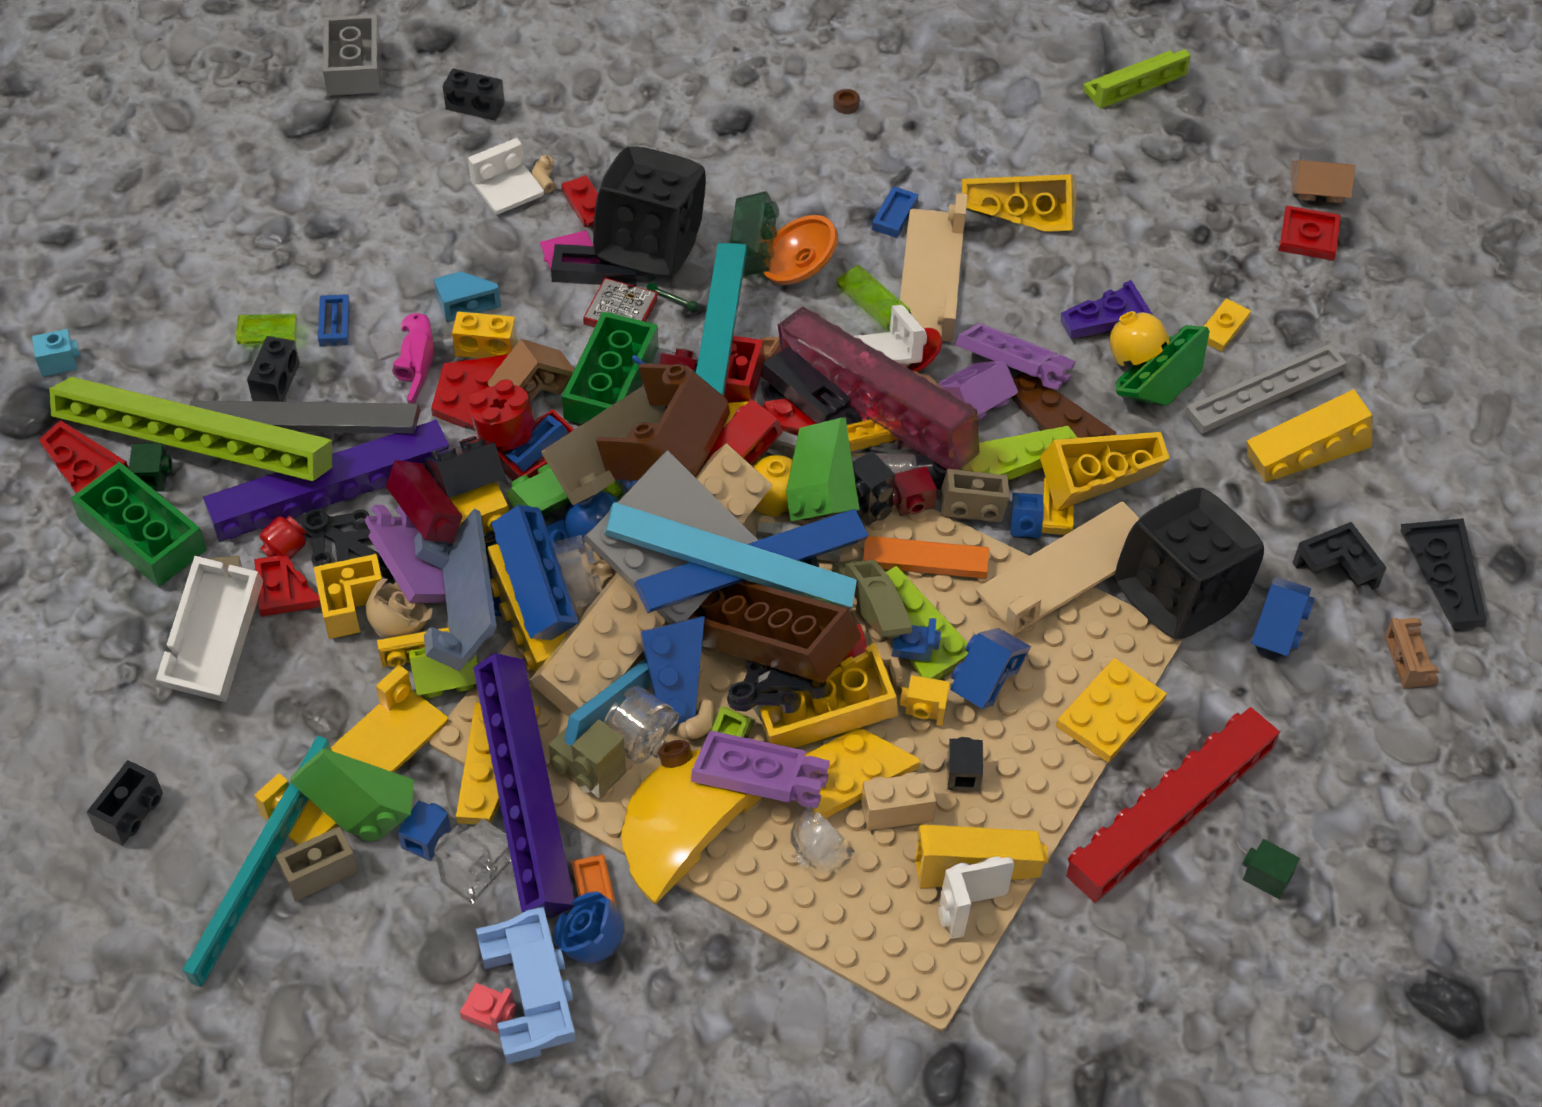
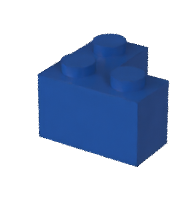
M1275 576L1251 644L1286 656L1289 655L1291 648L1297 650L1303 634L1302 631L1297 630L1301 618L1308 620L1315 598L1309 596L1311 588Z
M1000 628L979 632L978 635L974 634L966 646L968 654L964 662H960L952 673L951 679L954 682L950 690L982 709L993 706L1007 677L1018 674L1031 646Z

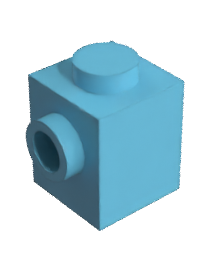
M68 329L32 336L35 359L42 377L78 369L76 357L81 356L77 339L71 340Z

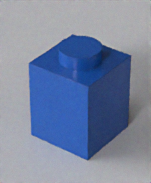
M418 800L411 810V815L405 819L398 830L401 848L431 861L451 830L448 813L438 804L430 803L429 805Z

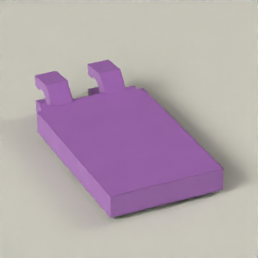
M979 322L960 333L956 342L958 347L994 361H1005L1009 367L1034 377H1040L1043 386L1056 390L1061 388L1063 382L1067 383L1070 381L1072 375L1065 374L1066 370L1073 369L1076 364L1075 361L1061 354L1057 355L1056 352Z
M374 505L372 511L377 516H367L365 519L371 532L368 537L408 602L446 603L442 569L416 557L414 537L419 531L400 506H398L396 511L401 517L391 518V513L385 505Z
M710 730L692 769L691 782L788 803L790 801H797L800 806L818 808L821 801V788L826 787L829 779L827 772L830 767V761L814 756H806L805 750Z

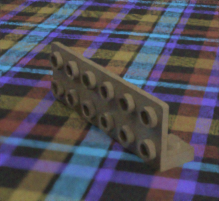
M644 385L542 450V455L572 505L597 494L615 481L609 470L605 471L596 443L598 436L627 438L630 431L641 422L659 423L666 408L665 406L649 404Z

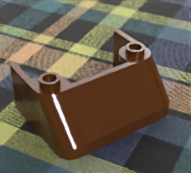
M640 364L639 371L649 404L668 407L659 423L641 422L630 431L627 438L597 437L596 443L605 471L609 470L614 479L638 481L668 450L696 478L730 415L728 400L688 366L681 364Z

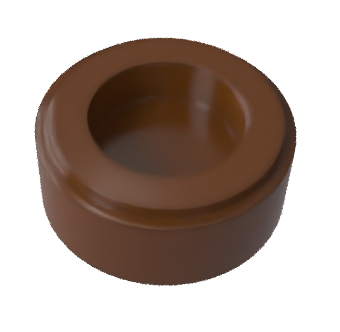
M841 89L834 94L833 107L837 112L852 114L859 109L860 96L856 91Z
M685 740L670 741L664 744L658 751L661 765L666 768L684 765L693 757L690 743Z

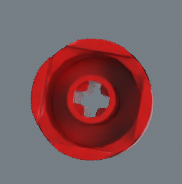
M501 380L495 386L474 393L469 397V413L478 439L484 438L486 441L494 442L496 446H501L503 451L517 448L532 437L531 431L533 428H536V422L528 394L523 388L513 385L511 380Z

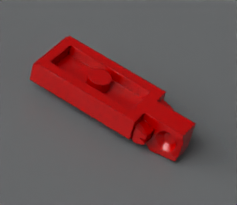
M585 175L561 183L562 193L584 227H594L595 205L598 193L588 177Z

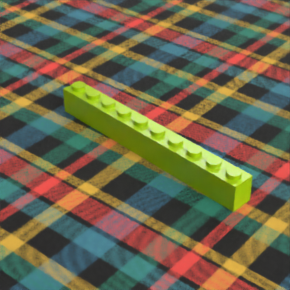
M70 377L49 388L51 416L310 481L316 480L332 468L331 439L75 377Z

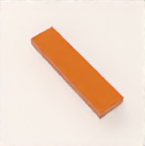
M868 536L865 540L863 561L875 560L882 569L890 570L897 566L901 571L987 579L989 547Z

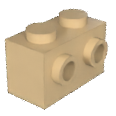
M910 772L899 777H875L869 781H864L861 804L867 831L933 822L936 798L929 772L921 774Z

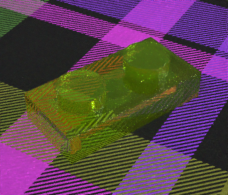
M238 315L235 336L237 344H263L266 336L295 340L296 343L297 315Z

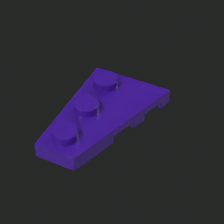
M1132 280L1123 283V288L1117 291L1110 289L1104 292L1103 297L1096 301L1087 300L1061 312L1060 322L1070 339L1110 332L1115 324L1120 321L1119 318L1127 312L1135 311L1136 313L1152 314Z

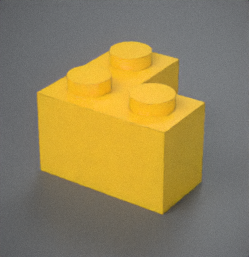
M377 554L314 567L323 618L329 639L360 633L355 607L366 605L372 589L378 581L382 580Z

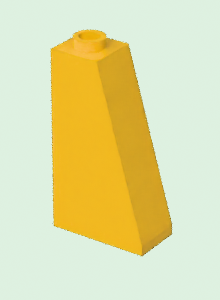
M919 825L914 858L919 889L943 887L946 869H950L960 863L972 865L982 863L991 857H1011L1014 862L1011 880L1039 878L1042 874L1043 865L1048 864L1046 843L1041 844L1038 831Z

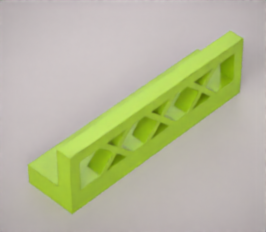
M1186 49L1175 53L1171 50L1084 83L1083 91L1099 109H1102L1187 75L1191 54Z

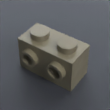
M947 469L940 492L941 516L1002 522L1010 498L1008 475Z
M340 826L276 855L282 876L295 902L359 873L354 853Z

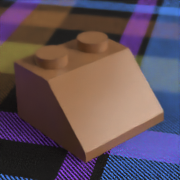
M1293 160L1291 161V191L1294 194H1299L1300 200L1315 201L1317 195L1327 196L1326 202L1343 203V198L1352 197L1355 165Z

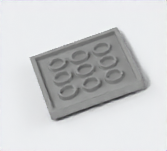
M668 450L617 502L744 544L758 541ZM610 511L583 538L636 592L634 584L637 580L691 563L604 535ZM711 592L656 611L669 624L687 620Z

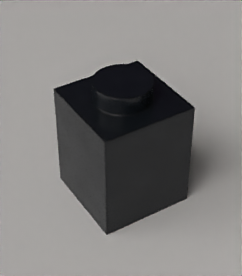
M969 737L950 738L947 752V790L980 791L983 778V740H974Z

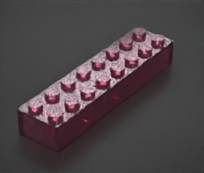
M803 306L777 324L781 351L788 346L851 397L850 407L865 419L872 420L874 424L877 423L884 427V430L890 431L891 435L946 469L960 470L980 454L977 409L971 404L963 402L949 391L941 389L927 378L914 373L905 365L894 361L883 352L864 343L860 338H855L839 326L828 322L819 314L813 313Z

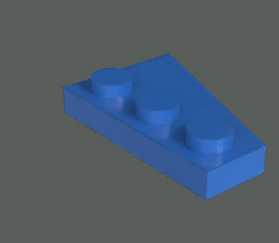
M704 616L639 631L661 727L663 728L686 722L695 716Z

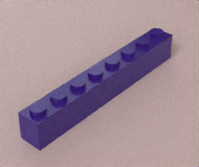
M436 419L416 426L415 434L394 433L333 453L332 468L314 481L276 472L203 496L217 539L221 542L257 529L266 528L278 516H282L285 519L288 516L296 518L310 510L323 509L328 505L346 499H353L358 495L376 489H382L386 487L394 460L422 463L426 468L424 458L432 456L431 451L443 446H448L449 448V444Z
M494 653L474 666L473 669L521 912L544 907L546 918H553L574 906L571 904L574 896L524 659Z

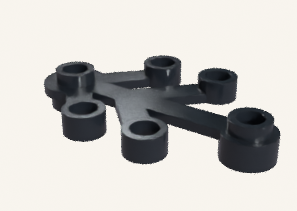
M313 509L304 515L301 527L307 532L305 535L312 538L314 554L311 557L313 568L331 563L330 555L325 551L326 537L335 543L337 562L349 560V551L359 557L377 554L381 576L386 579L394 578L380 554L361 543L370 540L368 536L371 532L365 520L357 521L360 518L366 519L369 516L366 510L359 509L349 514L329 516L323 510ZM352 525L356 530L342 532L336 528ZM319 560H326L323 563H317Z
M751 661L747 665L748 672L744 681L735 683L730 687L727 701L729 707L736 711L745 712L753 709L756 705L780 706V710L783 713L789 714L796 712L800 708L798 695L791 691H808L811 698L820 699L828 694V686L826 680L824 683L811 679L798 678L800 677L798 675L776 668H771L767 680L757 684L759 676L768 672L767 666ZM773 690H789V692L783 694L769 693Z

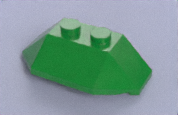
M1185 325L1179 329L1178 334L1169 336V345L1166 342L1161 345L1163 351L1159 355L1141 364L1131 366L1115 381L1117 395L1160 406L1172 403L1175 397L1190 386L1192 381L1202 372L1210 333L1209 328Z

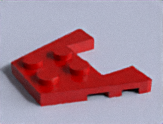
M508 355L444 363L431 407L432 416L462 428L468 426L474 429L469 413V397L490 387L487 382Z

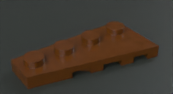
M1021 372L1013 379L1019 393L1010 398L1027 417H1032L1038 424L1037 428L1040 431L1069 426L1078 438L1117 434L1113 429L1057 390L1043 386L1041 379L1037 376L1034 377Z

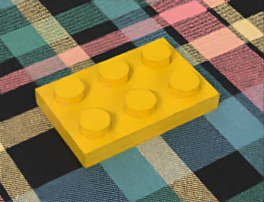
M1113 658L1057 719L1056 727L1110 763L1165 701L1167 693L1116 658Z

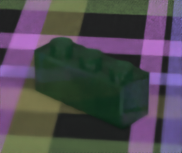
M767 191L736 198L730 243L747 245L743 277L770 271L771 258H774L773 242L777 236L776 219L779 217V207L776 201H772Z

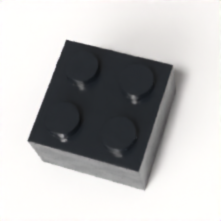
M476 436L460 440V446L449 449L448 446L434 449L431 451L432 456L424 458L428 472L448 498L506 478L495 443L486 441L484 438L477 439Z

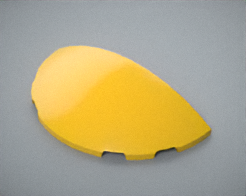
M701 749L692 751V759L684 765L674 768H666L662 765L657 767L638 786L626 808L627 812L624 825L622 826L621 839L623 854L625 853L633 881L645 897L654 905L701 859V852L741 811L746 814L762 798L761 796L691 782V772Z

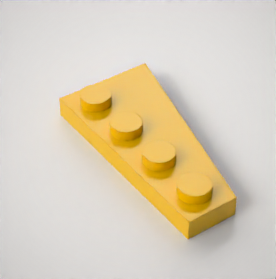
M475 702L456 821L461 824L491 825L499 808L500 800L481 704ZM534 706L538 721L541 714L540 706Z

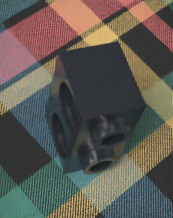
M452 68L442 86L445 109L496 121L505 104L503 79Z
M266 336L247 378L252 401H284L300 365L295 340Z

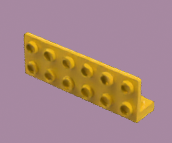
M400 665L376 685L379 704L331 747L333 752L395 773L448 723V717L420 695L417 696L416 692L412 690L409 673ZM280 773L254 795L259 813L267 821L289 785V781ZM309 799L287 838L296 845H299L333 830L338 824Z

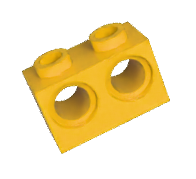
M457 311L452 330L455 356L486 358L510 354L513 347L517 344L515 317Z

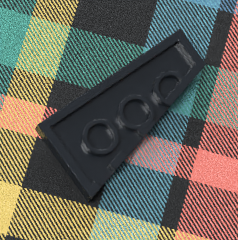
M1464 518L1401 524L1400 531L1453 629L1485 627L1486 615Z

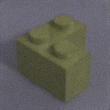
M598 719L570 746L564 740L566 727L548 744L550 763L560 774L566 773L572 777L581 790L586 793L592 792L598 798H601L626 773L624 737Z

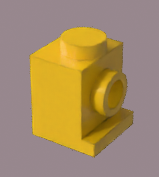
M911 675L909 688H902L900 706L906 707L905 714L913 715L919 719L937 720V726H943L950 682Z

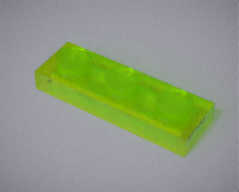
M859 264L836 278L837 286L889 332L892 306L903 305L911 314L909 307Z

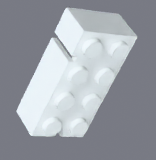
M194 556L167 642V646L173 653L178 654V657L176 659L171 653L164 651L156 680L163 687L222 702L227 701L263 583V579L258 571L230 564L227 569L222 562Z

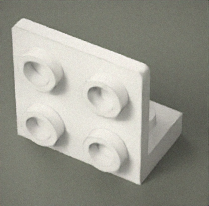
M518 138L468 157L470 180L496 215L544 196L543 188L524 165L522 144Z

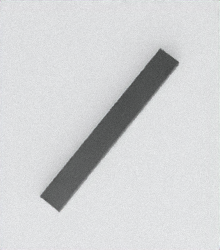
M191 400L189 404L298 432L415 434L421 412L419 404Z

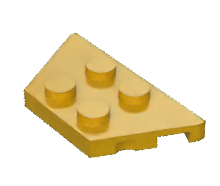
M863 728L851 730L809 752L806 756H814L830 761V767L827 772L829 779L826 787L821 788L818 808L809 807V821L813 826L860 801L864 781H869L875 777L892 778L903 776L906 773L919 769L921 761L918 757Z

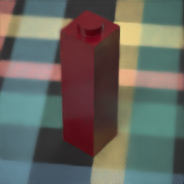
M394 460L386 484L388 491L425 540L453 543L463 517L422 463Z

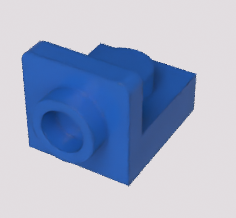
M1012 492L1011 536L1041 537L1044 512L1042 494Z
M929 618L927 627L912 625V633L900 634L899 637L893 638L891 657L930 662L932 651L939 649L941 631L935 630L936 619Z

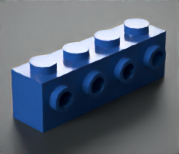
M517 505L492 522L496 542L500 547L505 562V569L509 574L515 592V599L519 604L524 619V626L530 639L553 640L579 622L540 508Z

